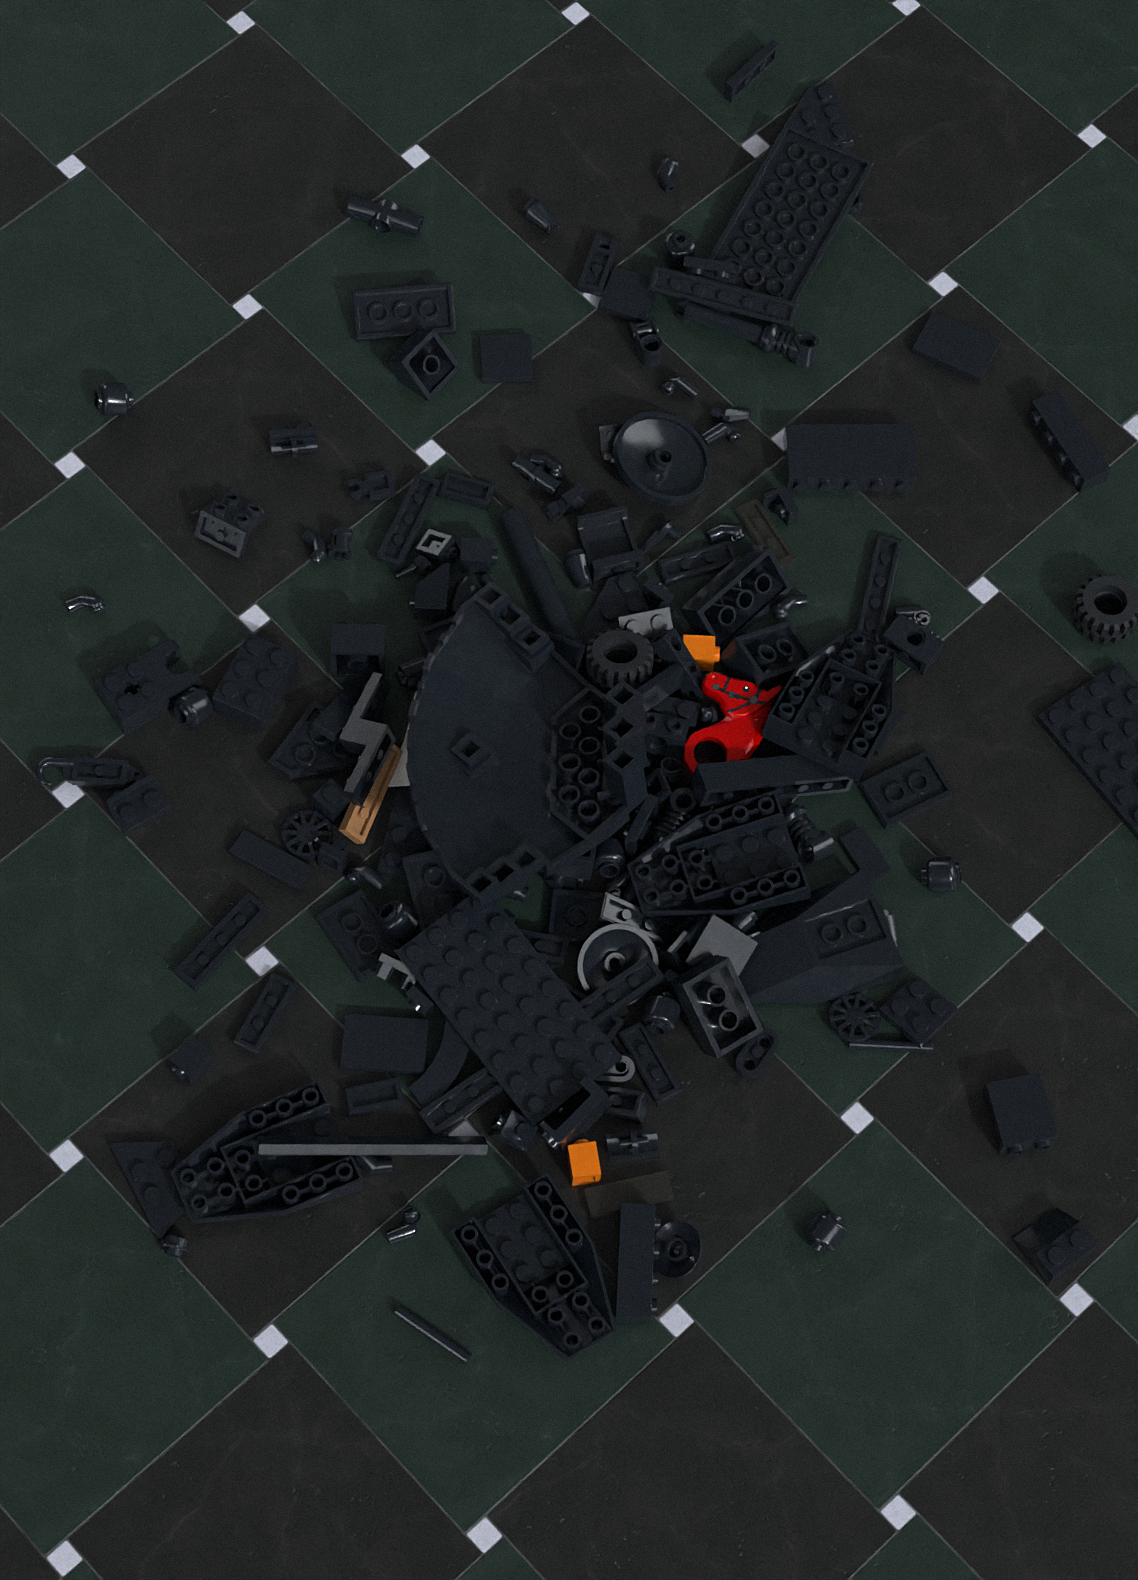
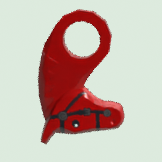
M716 672L706 674L702 680L701 691L720 705L725 719L693 733L686 742L683 749V763L689 774L693 775L698 765L694 757V748L704 741L718 743L725 752V762L729 760H748L756 751L763 738L761 734L771 711V704L779 696L783 688L778 685L766 691L749 681L732 678Z

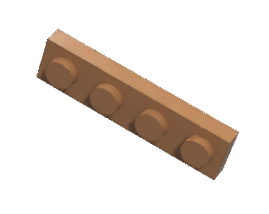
M393 744L363 806H356L350 802L339 828L340 832L356 844H364L403 751L395 744Z

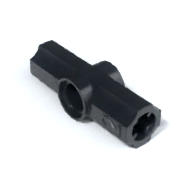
M356 195L351 196L346 211L347 217L370 223L376 231L381 233H389L392 230L415 238L419 237L424 222V216L401 210L397 204L390 200H381L378 203Z

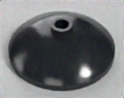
M624 923L604 925L593 931L584 940L579 949L576 961L579 982L585 992L590 995L647 955L651 957L658 967L659 961L656 948L643 931L632 925ZM611 958L617 959V964L614 967L609 966ZM647 991L646 993H644L643 995H641V996H640L639 998H637L636 1000H634L633 1002H631L630 1004H632V1003H634V1002L640 1000L642 997H644V996L648 993V991Z

